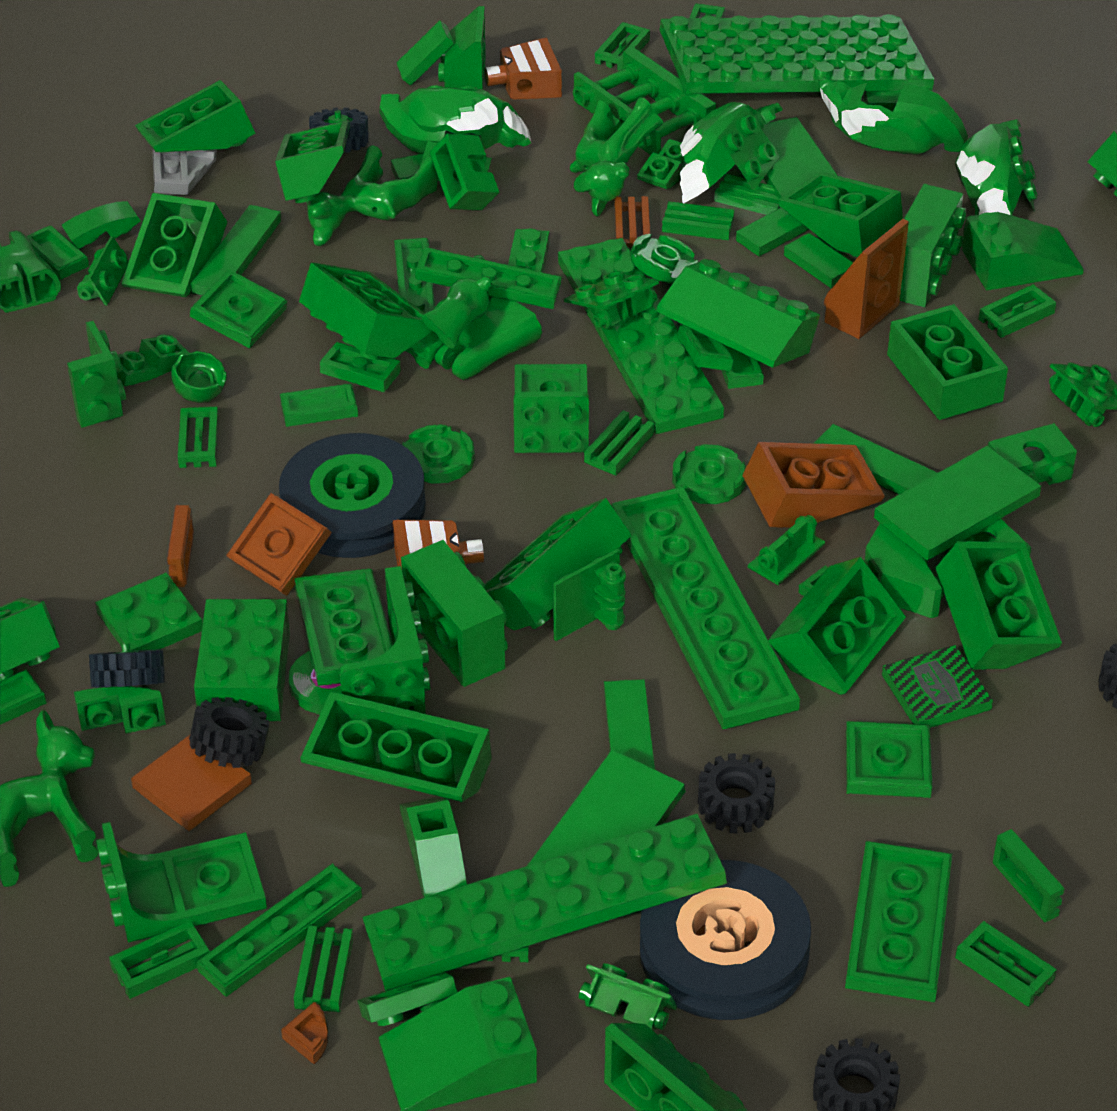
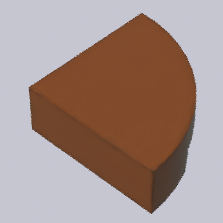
M313 1002L283 1027L281 1031L282 1039L311 1063L315 1064L322 1057L327 1047L328 1027L323 1010L316 1002Z

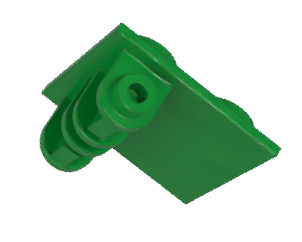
M614 271L604 275L603 281L597 284L582 285L575 289V294L563 299L565 303L594 308L595 315L592 317L594 325L597 328L603 327L607 329L621 322V320H626L628 316L632 317L653 307L654 302L657 301V294L651 287L658 285L659 280L644 278L642 274L628 275L624 274L623 271Z
M1071 362L1067 365L1050 364L1049 367L1056 372L1049 379L1051 392L1067 407H1070V410L1076 413L1087 426H1100L1104 422L1105 417L1103 414L1106 409L1117 410V383L1110 378L1111 373L1107 369L1095 364L1091 367L1080 366Z
M618 549L603 557L596 558L590 564L563 576L560 580L553 583L555 641L562 639L596 619L602 622L609 630H617L624 623L625 614L622 608L625 606L626 591L624 581L626 579V572L620 565V551Z

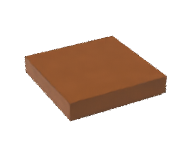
M270 493L226 556L287 596L295 585L294 578L301 577L332 532Z
M189 735L133 776L131 781L132 787L186 830L191 831L251 785L252 780L251 774L241 766L240 768H233L232 763H226V767L218 766V760L209 763L205 761L206 755L197 756L195 749H191L189 745Z

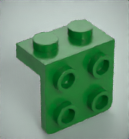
M93 320L85 322L91 356L67 363L76 417L81 428L123 416L121 401L126 400L123 384L120 379H117V373L122 371L118 354L115 350L110 351V344L105 330L99 331Z

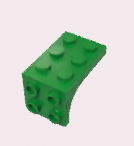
M515 364L514 453L584 452L589 447L587 364Z
M401 566L385 568L388 625L393 646L376 658L342 665L339 669L341 694L426 714L425 691H430V679L427 666L423 667V663H429L426 639H420L417 634H422L419 610H413L410 607L415 605L413 585L411 581L404 582Z
M111 822L102 823L104 838L97 839L96 844L101 866L109 864V866L101 868L103 880L109 898H117L116 900L109 901L115 927L124 925L128 943L159 935L187 922H192L194 926L267 909L265 893L246 832L166 852L136 854L124 850L116 843Z

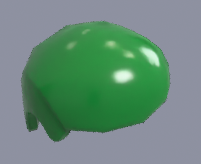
M194 351L179 355L175 364L172 365L171 380L175 391L185 400L204 403L213 400L222 392L227 381V372L222 362L211 353Z

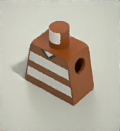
M547 37L502 48L500 50V65L485 67L484 72L487 86L504 84L509 97L513 100L562 97V70Z
M393 520L395 556L397 566H401V569L402 556L440 540H444L453 552H459L465 564L484 562L482 539L459 541L457 526L452 520Z

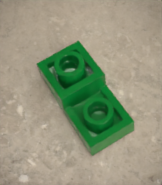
M669 138L659 154L652 152L637 174V179L664 189L675 185L681 179L680 171L686 166L680 149L682 142Z
M121 201L85 211L63 223L62 227L73 244L80 249L87 244L93 243L106 231L110 237L113 236L116 239L120 235L131 231L141 220L128 201Z
M159 335L154 338L141 339L139 352L127 351L124 354H118L122 371L117 373V379L121 380L123 386L149 381L170 372L172 365L175 364L179 355L189 352L172 335Z
M102 687L74 692L81 731L123 722L125 734L166 725L160 691L138 687Z

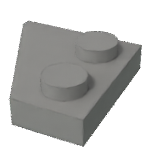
M217 149L155 152L153 150L154 193L188 195L216 161Z

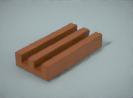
M641 196V202H635V197H628V202H622L621 197H617L614 205L616 239L623 238L622 211H628L630 239L623 240L627 247H632L637 239L635 211H641L642 234H650L648 196Z
M189 505L175 506L168 550L169 576H171L177 587H185V584H187L192 553L194 526L192 511Z

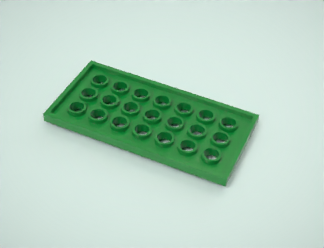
M886 14L882 17H867L864 15H854L852 17H837L834 15L806 17L795 15L792 18H778L772 15H766L762 18H747L740 15L733 16L732 18H717L714 16L686 18L674 16L670 19L660 20V33L686 94L821 92L819 82L824 80L832 83L841 81L851 88L867 83L864 91L902 90L904 83L924 88L929 87V90H933L935 79L902 19L895 15Z

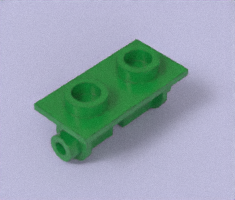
M113 236L109 238L104 248L96 251L94 260L88 269L89 274L85 275L84 279L77 286L78 295L83 300L87 301L100 297L105 306L108 305L129 263L127 255Z
M811 515L799 516L795 520V524L769 547H763L759 555L748 564L747 568L780 585L825 545L826 541L815 536L817 527L815 518Z
M603 963L601 969L587 964L586 969L593 980L591 984L584 982L579 992V999L585 1001L586 1007L616 1017L621 1003L625 1002L628 1006L623 1016L624 1021L646 1024L653 1031L656 1028L662 1031L665 1029L669 1019V1013L664 1012L665 1007L672 1010L677 1008L674 999L668 994L669 988L650 979H644L642 984L627 979L628 974L624 970L610 964Z

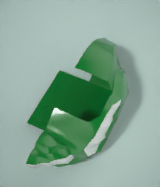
M824 80L819 82L822 99L831 112L834 125L857 144L899 152L901 154L919 155L941 143H944V150L961 152V146L968 139L964 124L952 107L939 94L924 87L904 83L898 102L892 112L881 105H867L861 101L867 83L851 88L841 81L832 83Z
M432 85L427 88H418L402 101L399 94H382L379 113L386 128L413 152L423 154L427 142L438 143L444 137L445 131L454 134L473 133L481 135L484 150L496 143H501L505 147L511 148L516 145L524 147L531 144L529 129L508 102L484 89H477L473 86L444 88L439 85Z
M730 102L711 111L687 131L680 145L681 154L686 162V166L680 171L683 203L710 188L735 164L753 191L780 157L773 143L769 141L763 132L765 124L776 118L775 113L783 110L779 103L753 109L741 102Z
M1018 119L1000 124H990L971 136L961 146V152L955 161V167L962 185L965 186L972 207L975 208V215L986 212H1001L1012 215L1022 189L1035 212L1034 200L1038 199V194L1032 180L1036 179V174L1031 161H1024L1022 157L1024 150L1019 139L1022 134L1019 129L1021 124Z

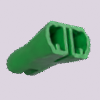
M21 231L9 232L10 245L1 247L0 244V308L5 313L54 301L61 290L58 276L47 262L40 257L29 239Z
M492 296L489 299V305L485 314L471 321L464 328L453 349L443 344L435 354V361L446 370L452 368V373L462 380L469 379L497 360L538 342L542 334L541 324L534 312L518 302Z

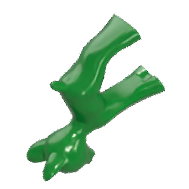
M645 98L637 99L632 112L623 124L615 118L611 108L605 102L598 100L593 116L584 129V136L576 148V159L570 165V171L573 173H583L575 178L574 189L579 193H589L592 197L591 210L596 217L601 215L607 202L616 199L621 194L630 171L627 162L646 137L663 125V120L653 111L652 105Z
M369 146L359 170L347 183L340 195L321 191L318 194H314L315 198L313 200L307 201V214L310 225L314 229L313 242L315 246L325 245L331 239L334 230L339 227L345 215L349 212H359L368 217L389 221L394 219L403 210L414 207L424 197L437 191V172L430 156L426 157L418 171L408 179H396L378 184L376 182L383 176V169L379 164L382 152L377 146Z
M475 255L473 257L485 260L482 255ZM483 276L477 280L464 278L456 281L450 287L446 298L442 299L433 310L421 315L422 321L432 332L406 350V352L414 357L418 365L428 369L435 358V354L443 344L453 349L464 328L471 321L485 314L489 305V299L492 297L488 295V290L492 284L490 277Z
M41 710L36 718L38 738L36 756L42 770L41 774L21 777L0 785V879L4 887L15 885L19 878L13 840L26 825L28 819L40 817L48 812H53L62 824L80 862H89L98 856V849L93 843L96 833L74 805L68 783L65 779L66 775L74 773L78 769L91 767L95 758V751L92 747L84 745L74 730L66 726H54L46 710Z

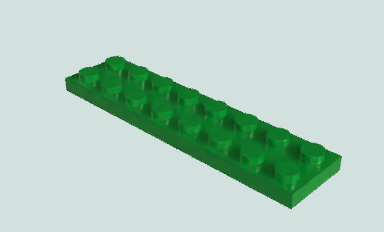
M623 238L606 240L605 242L574 247L558 252V264L574 292L576 288L582 285L597 284L603 281L604 275L614 271H623L624 274L628 275L642 274L646 278L644 273L631 261L630 250ZM658 296L653 307L632 317L628 316L626 320H621V322L607 329L603 327L597 328L592 320L593 315H595L594 308L583 306L647 421L655 423V435L724 418L723 404L701 368L696 366L677 336L678 330L671 318L656 312L657 305L660 302Z
M684 487L612 503V507L632 535L626 541V544L722 730L799 710L800 698L770 643L767 641L764 632Z
M694 814L362 918L384 989L389 990L727 884L725 869L698 814Z

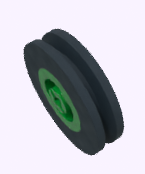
M347 433L315 441L301 449L288 461L279 480L280 499L332 532L318 551L320 554L332 557H366L394 548L393 520H422L426 509L424 474L418 459L402 444L374 434ZM335 493H336V499H334V498L331 497V496H333Z

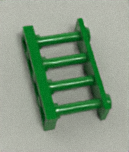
M634 47L623 51L622 70L593 82L580 72L574 73V101L592 114L594 113L597 101L601 100L611 108L612 114L623 124L633 110L627 105L637 101L638 98L648 95L656 101L651 103L657 115L667 110L677 115L663 122L662 126L653 131L638 146L649 155L652 152L659 154L662 137L687 125L693 126L716 109V103L703 94H686L678 77ZM627 81L635 86L615 97L607 92V90Z

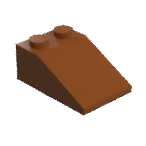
M902 219L866 248L835 286L829 290L824 300L826 307L825 323L860 339L899 306L909 221Z
M758 442L742 475L769 527L791 528L799 516L811 515L819 523L881 502L885 497L856 445Z

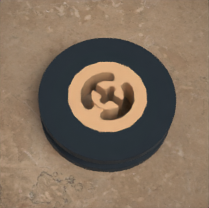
M720 860L725 869L727 884L642 910L640 918V958L647 979L656 981L669 988L668 994L674 999L677 1008L709 1019H745L776 1008L785 1002L800 986L809 963L811 921L802 898L783 878L770 870L751 863ZM705 925V934L701 936L695 935ZM752 941V943L745 948V942Z

